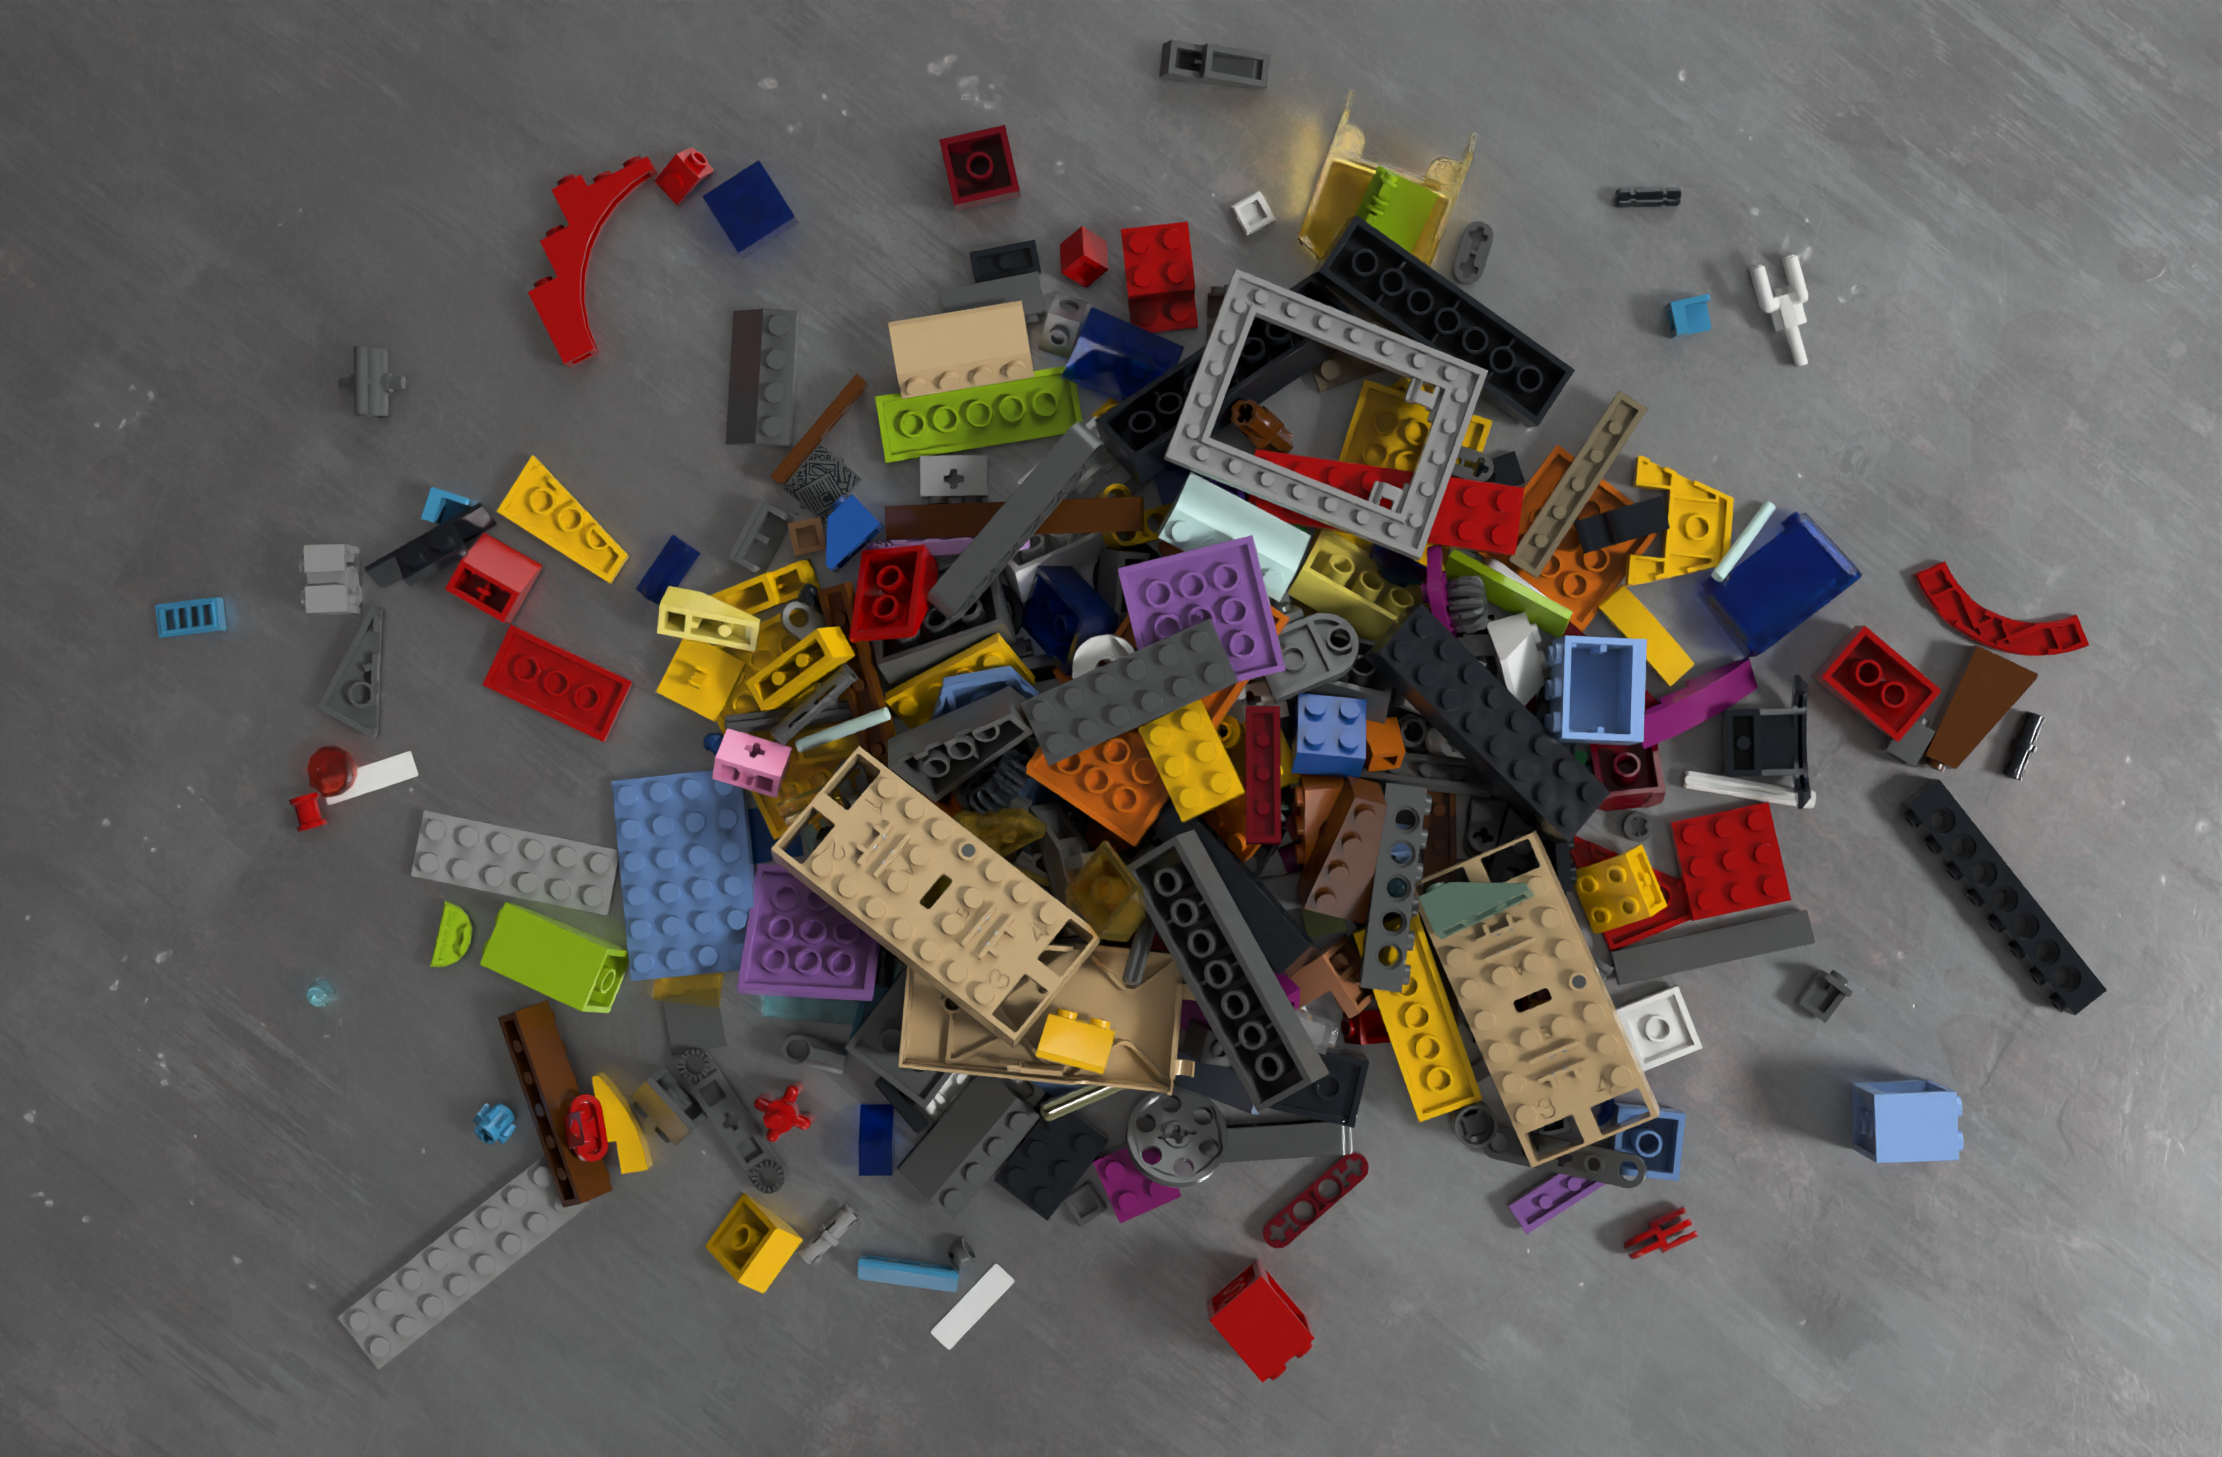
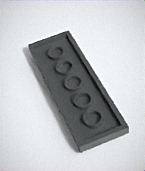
M1211 618L1029 698L1021 702V705L1050 766L1238 683L1239 680Z

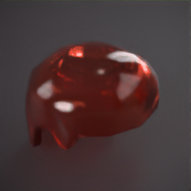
M336 745L319 748L310 757L307 766L310 787L318 790L321 793V797L324 798L342 795L355 784L358 775L357 763L353 756L345 749Z

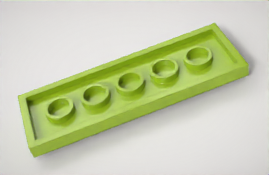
M1074 365L1034 371L1035 377L905 399H902L901 392L875 396L885 463H895L919 459L920 456H938L1064 435L1075 423H1083Z

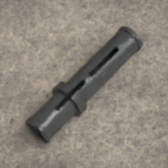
M844 663L826 681H819L814 687L815 690L776 726L770 729L773 737L780 744L786 745L793 736L809 724L828 705L833 706L838 702L837 697L853 682L858 680L857 674L850 666ZM835 684L836 687L819 702L818 699ZM807 708H811V710L807 712L799 721H797L795 724L792 723Z

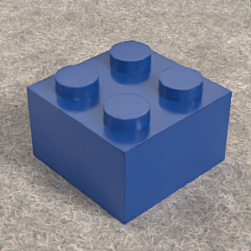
M1299 693L1292 715L1291 773L1359 778L1366 760L1367 700Z

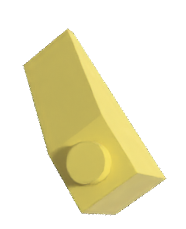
M668 586L659 605L657 633L756 652L761 619L703 592Z

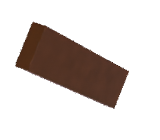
M856 373L770 475L772 479L781 486L787 483L818 444L823 441L867 389L868 384Z

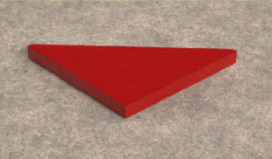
M1576 835L1574 836V849L1569 850L1570 859L1575 864L1576 870L1619 855L1614 851ZM1652 868L1667 906L1649 918L1602 932L1601 935L1608 952H1613L1691 920L1682 880Z

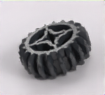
M1022 740L956 787L952 792L956 797L955 801L964 810L979 818L983 816L989 818L994 813H1001L1003 807H1009L1011 801L1015 797L1018 798L1019 791L1026 787L1024 783L1030 777L1026 774V765L1034 754L1030 750V746L1026 744L1025 740Z

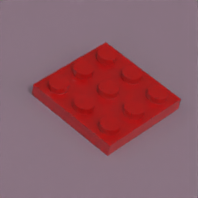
M1769 802L1669 823L1691 921L1792 900Z

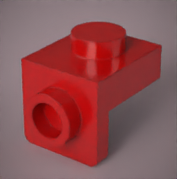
M691 147L675 154L654 182L676 205H679L687 199L701 180L712 175L714 169L708 164L707 158L702 153Z

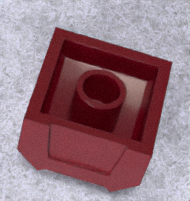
M1640 743L1633 745L1589 744L1591 773L1611 792L1597 809L1609 812L1612 810L1649 808L1663 802L1666 790L1658 744L1643 749Z

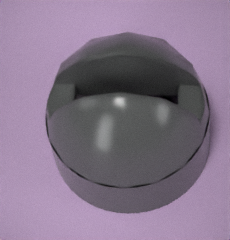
M961 1238L949 1248L948 1256L952 1258L951 1263L956 1267H966L977 1261L976 1252L966 1238Z

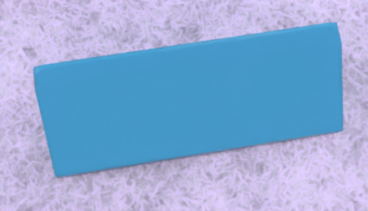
M862 1254L858 1260V1278L861 1280L949 1292L957 1291L960 1268L956 1266Z

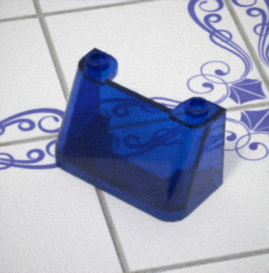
M1795 511L1781 522L1784 528L1779 531V534L1732 569L1723 582H1718L1710 576L1701 583L1704 589L1697 596L1744 657H1756L1762 654L1863 575L1848 556L1806 512L1799 515Z

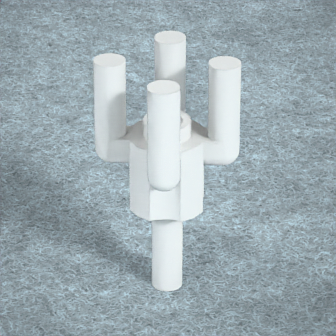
M1792 254L1781 258L1789 285L1771 290L1764 265L1760 264L1748 269L1760 309L1770 314L1774 331L1785 329L1794 365L1799 367L1808 364L1798 325L1807 322L1802 303L1808 300L1809 295L1798 256Z

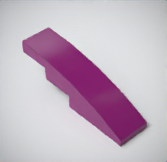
M1745 657L1685 681L1686 688L1658 698L1659 705L1644 710V742L1640 743L1643 749L1672 738L1712 718L1756 690L1758 686L1750 659Z

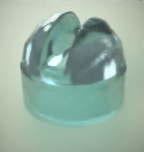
M320 977L316 978L307 989V1000L315 1007H324L337 996V992L332 984Z

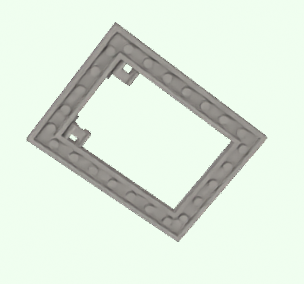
M1235 269L1175 426L1164 460L1418 561L1421 559L1488 370ZM1254 316L1411 379L1403 401L1411 405L1419 404L1424 406L1425 410L1430 412L1427 422H1430L1431 425L1409 484L1404 483L1403 488L1400 489L1384 482L1375 481L1368 500H1364L1209 438ZM1422 384L1433 388L1431 394L1420 390ZM1381 498L1392 501L1389 509L1379 506Z

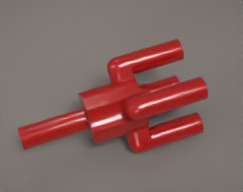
M793 1081L781 1097L772 1100L770 1094L762 1093L754 1101V1107L765 1113L763 1121L768 1129L766 1133L768 1141L776 1142L783 1133L788 1132L793 1127L807 1130L815 1120L814 1115L811 1112L801 1114L796 1103V1099L803 1089L801 1082Z

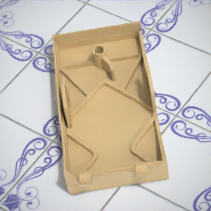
M1052 940L1038 957V960L1061 977L1088 944ZM1097 945L1013 1049L907 966L899 1067L1066 1085L1108 1086L1155 1091L1172 1095L1176 1075L1194 1077L1195 1061L1177 1059L1182 999L1195 1001L1196 999L1189 986L1184 983V977L1169 951L1150 949L1142 980L1138 986L1127 984L1122 980L1130 948ZM1024 975L992 1015L1013 1032H1017L1047 996L1048 992L1044 994L1039 993L1036 989L1037 983ZM1058 1008L1068 1009L1078 1013L1076 1019L1090 1022L1091 1017H1097L1110 1021V1028L1117 1029L1108 1065L1103 1074L1036 1056L1043 1029L1050 1012L1057 1013Z

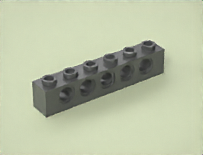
M1384 782L1382 793L1387 808L1367 912L1358 985L1362 988L1402 992V985H1408L1410 979L1411 965L1405 964L1407 951H1413L1415 931L1409 929L1411 917H1417L1419 897L1414 896L1415 883H1421L1423 876V863H1419L1418 858L1419 850L1425 849L1427 844L1428 829H1422L1424 815H1430L1432 795H1426V787ZM1401 810H1409L1414 817L1413 824L1407 829H1400L1395 821L1396 815ZM1397 844H1405L1409 849V857L1402 863L1394 862L1391 857V851ZM1393 878H1401L1405 883L1404 892L1397 897L1390 896L1387 892V884ZM1389 912H1397L1400 915L1401 923L1395 930H1386L1383 926V918ZM1385 946H1392L1396 949V959L1390 964H1383L1378 959L1379 951Z

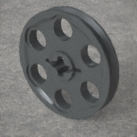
M1173 1086L1172 1095L1153 1091L1140 1100L1131 1113L1126 1129L1127 1150L1136 1168L1151 1181L1173 1188L1193 1186L1209 1178L1219 1167L1228 1143L1226 1122L1219 1108L1208 1097L1177 1086ZM1168 1097L1174 1098L1179 1102L1180 1109L1177 1112L1169 1113L1163 1109L1161 1105L1162 1100ZM1201 1109L1206 1110L1211 1116V1122L1207 1125H1200L1195 1122L1193 1113ZM1140 1117L1150 1118L1154 1122V1129L1147 1133L1140 1131L1136 1126L1137 1119ZM1173 1130H1177L1179 1135L1185 1136L1180 1144H1177L1174 1138H1169ZM1210 1141L1216 1145L1218 1152L1212 1157L1204 1156L1200 1152L1199 1145L1202 1142ZM1146 1149H1154L1159 1153L1161 1160L1157 1164H1147L1142 1158V1152ZM1179 1161H1185L1191 1165L1192 1173L1187 1177H1181L1175 1173L1174 1164Z

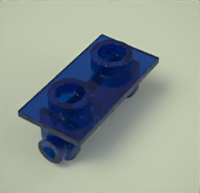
M673 534L636 587V590L651 602L660 605L668 586L678 587L701 553Z

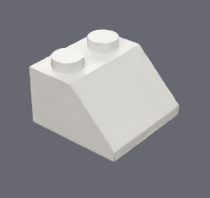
M1523 612L1489 622L1487 630L1501 683L1525 706L1545 684L1542 670L1548 668L1543 650L1537 651L1536 644L1541 643L1536 623L1530 624L1526 613Z

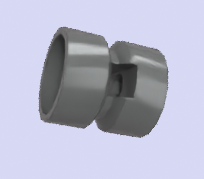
M1484 1101L1448 1112V1124L1458 1140L1465 1146L1481 1148L1491 1143L1495 1138L1498 1129L1497 1119Z

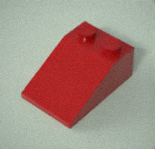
M925 545L862 550L849 637L851 642L916 636L931 604L927 600V595L937 583L939 564Z
M1865 625L1855 626L1813 675V678L1836 698L1896 742L1903 738L1942 691Z

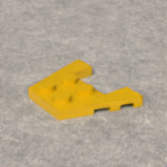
M1639 455L1635 457L1633 487L1667 492L1665 513L1670 529L1664 530L1662 558L1631 554L1627 556L1625 586L1631 587L1716 568L1730 549L1734 498L1696 480L1687 479L1677 474V471L1666 466H1659L1651 462L1647 457Z

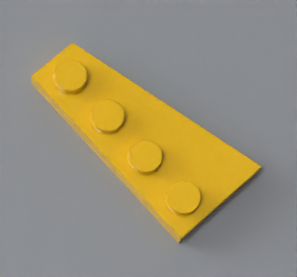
M532 455L497 512L612 584L629 555L550 471Z

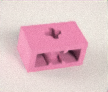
M727 728L715 757L712 779L777 798L788 771L792 747Z

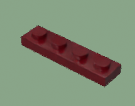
M1246 706V845L1281 844L1280 706Z

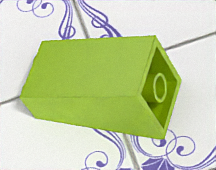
M505 902L495 917L496 926L491 938L483 946V957L480 965L581 1012L609 1013L629 966L627 948L523 905Z

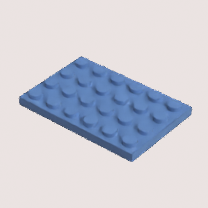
M713 770L611 781L630 981L740 970L750 908H754L755 884L747 794L745 788L712 779Z

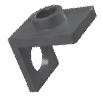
M1056 292L1048 311L1038 349L1070 359L1088 302ZM1060 304H1070L1077 311H1066L1060 307Z

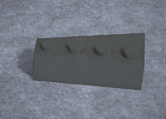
M1009 686L888 739V768L934 802H937L1034 733L1021 705V702L1027 699Z

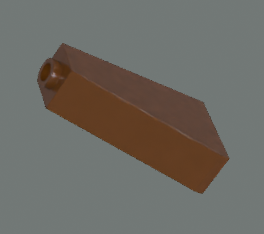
M1978 645L1969 646L1930 729L1935 731V734L1922 757L1926 758L1925 765L1940 772H1944L1945 768L1957 769L2035 682L2038 674Z

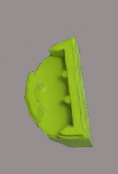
M449 901L444 903L430 967H445L458 962L468 952L472 943L473 927L469 916L460 906Z

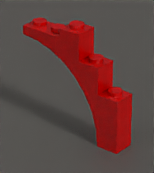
M639 155L623 163L624 168L613 174L611 171H606L593 178L594 183L591 185L588 184L582 175L576 177L575 174H570L561 178L557 182L558 186L551 189L569 226L565 228L563 225L556 226L545 233L546 238L540 240L557 277L553 279L552 276H547L533 284L535 288L528 291V294L564 365L569 368L599 353L590 330L585 303L586 274L591 251L603 225L617 205L636 187L658 174L648 156L642 158Z

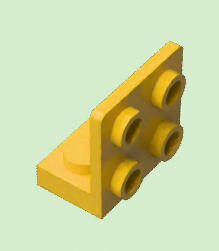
M1642 844L1631 847L1616 857L1576 870L1577 880L1573 884L1594 934L1649 918L1667 906Z

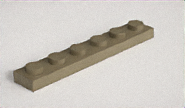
M1620 390L1616 393L1516 546L1515 555L1510 556L1507 561L1533 578H1538L1648 408Z

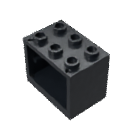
M1312 1041L1330 1074L1268 1108L1354 1128L1370 1061L1362 1052Z

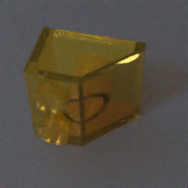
M1103 841L1065 892L1099 939L1127 942L1146 918L1144 890L1108 841Z

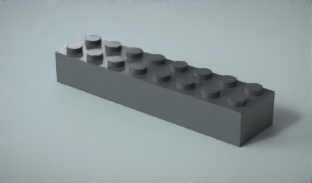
M1193 829L1171 838L1124 867L1127 876L1257 1112L1265 1110L1330 1074L1195 830Z

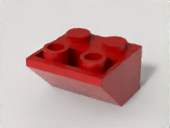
M484 532L468 551V555L462 558L445 590L501 622L511 624L542 570L543 565Z

